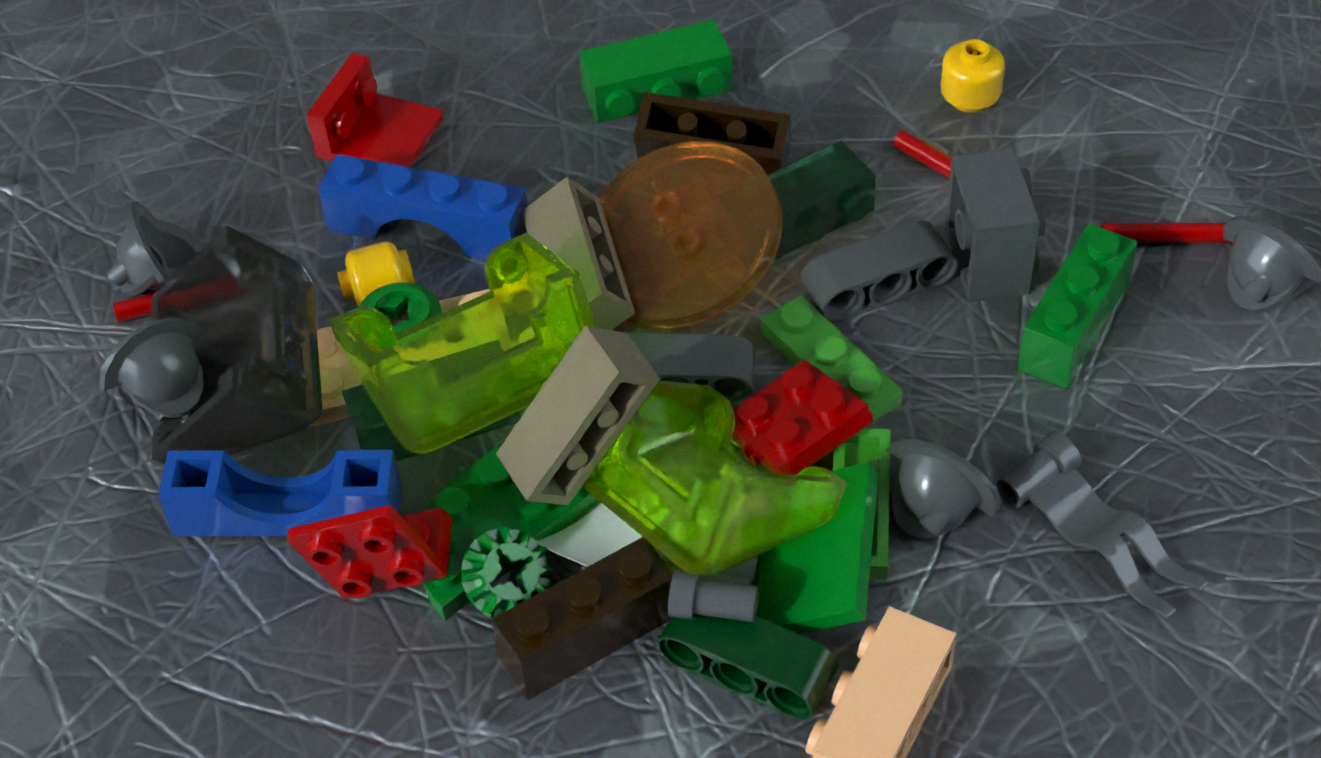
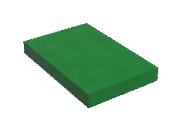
M870 462L770 487L757 585L759 587L756 616L798 634L864 621L866 619L879 472Z

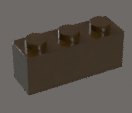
M644 92L634 132L638 161L782 185L791 144V116L776 112Z
M645 536L492 618L499 660L526 699H532L669 622L671 617L668 616V600L673 571Z

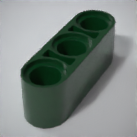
M695 614L693 620L671 617L656 644L661 655L672 665L779 713L800 720L812 717L839 667L835 655L824 645L758 616L755 617L754 623Z

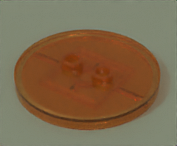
M690 141L655 150L623 169L611 180L599 196L635 314L627 320L639 325L654 328H678L698 324L722 314L745 298L761 281L771 266L780 244L783 222L782 209L774 186L765 171L754 159L744 152L725 144L708 141Z

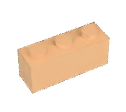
M889 606L879 626L870 624L864 632L857 652V657L861 660L854 673L846 670L841 675L832 698V704L835 705V708L828 721L820 718L814 725L807 742L806 753L812 755V758H906L952 667L957 633Z

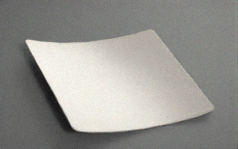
M612 493L605 501L576 523L558 533L536 540V542L547 547L549 551L588 567L643 536L650 540L674 518V515L623 495Z

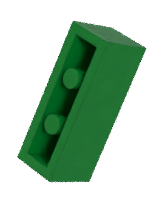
M714 19L579 51L582 88L597 123L638 114L644 92L696 100L733 91L732 53Z
M1087 224L1023 327L1017 370L1065 389L1069 387L1129 285L1138 241L1098 226Z

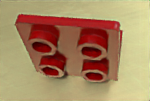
M351 53L306 115L317 158L333 162L336 154L412 167L443 121L442 110L376 93L377 83L372 75L369 57Z
M382 506L292 527L288 530L287 542L344 599L364 598L372 593L399 587H415L422 582L447 577L453 519L443 507L400 516L392 506Z

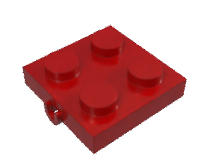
M806 359L787 370L781 377L752 397L741 402L738 407L719 419L725 434L741 447L744 456L753 467L761 463L785 484L874 421L868 404Z

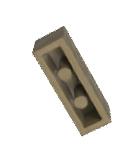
M566 177L522 210L527 229L525 238L528 246L533 251L538 268L536 272L537 277L543 287L549 308L547 317L557 333L576 339L586 325L612 330L635 314L599 197Z
M586 325L579 336L572 342L565 356L542 385L537 396L520 420L514 425L511 433L497 451L498 458L526 501L569 505L659 382L660 377L627 333Z

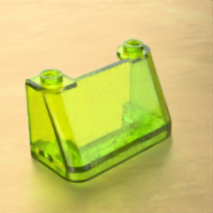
M524 233L500 244L487 257L485 277L490 292L397 334H394L386 316L372 307L363 306L329 319L333 334L341 351L395 438L410 452L425 454L435 451L528 407L586 325L595 327L580 273L529 234Z
M659 380L583 486L590 494L683 571L691 575H717L826 524L837 511L847 482L830 470L815 466L804 468L797 475L758 472L727 449L735 427V415L731 403L725 396L709 385Z

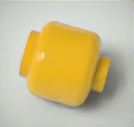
M978 39L959 42L950 47L942 60L941 94L945 100L964 112H978L996 103L1003 90L1005 59L1003 55L990 43Z
M382 241L351 249L345 256L346 270L337 272L344 301L355 299L358 308L367 295L382 286L393 283L415 284L406 249L397 250V247L390 241Z

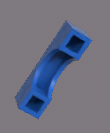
M336 154L318 187L328 231L374 239L379 228L389 221L397 219L417 220L430 224L448 234L459 244L467 257L515 266L526 242L525 235L527 229L522 210L528 207L526 188L339 154Z
M224 450L168 451L158 498L173 536H287L288 530L292 527L382 506H392L400 514L403 490L393 450H336L332 461L325 468L316 473L301 477H275L252 471L236 462Z

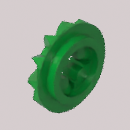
M413 283L388 284L374 290L361 302L357 311L358 329L362 332L366 344L377 343L384 353L392 347H400L407 353L411 344L418 343L426 346L429 335L440 332L441 305L433 292L421 285ZM408 309L409 320H402L398 326H392L391 319L398 320Z
M507 526L493 529L480 535L468 547L461 565L462 585L470 602L481 613L494 618L548 589L554 570L549 566L546 557L547 547L539 545L530 536L529 531H519ZM501 557L507 564L515 561L517 563L522 560L524 561L525 565L521 567L522 571L516 575V580L519 584L518 588H515L511 582L499 583L491 587L490 582L495 580L496 575L502 570L501 564L498 561Z

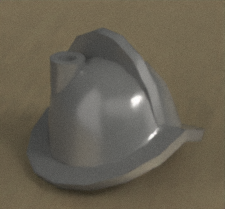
M138 201L125 205V215L128 224L117 245V263L107 272L109 280L119 286L122 293L127 296H136L146 289L156 291L170 288L174 284L182 285L196 282L208 274L210 256L205 246L192 233L175 224L155 219L149 210Z
M1235 216L1223 226L1224 239L1233 243L1229 256L1227 286L1231 299L1243 310L1261 312L1274 308L1295 293L1307 279L1321 283V259L1310 254L1286 232L1266 221L1251 216Z
M168 317L143 325L126 335L110 351L100 369L99 388L104 392L118 386L135 403L152 413L159 422H164L168 418L187 415L198 405L204 388L203 371L195 352L210 345L205 330L185 318Z
M915 439L896 440L886 449V451L902 460L892 482L890 504L895 522L906 534L921 539L943 536L962 524L975 507L991 517L999 510L1002 501L997 488L982 471L965 458L942 446Z

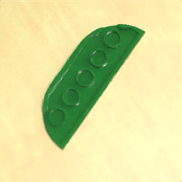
M650 393L569 505L526 501L496 454L504 442L457 475L436 495L427 509L443 507L453 519L447 577L422 582L425 593L435 610L446 620L470 602L462 585L461 565L468 547L476 538L485 532L505 526L519 531H529L530 536L535 541L560 532L696 427L695 413L664 395ZM501 557L498 561L501 564L502 570L496 575V579L490 582V585L520 562L517 563L515 561L507 564Z

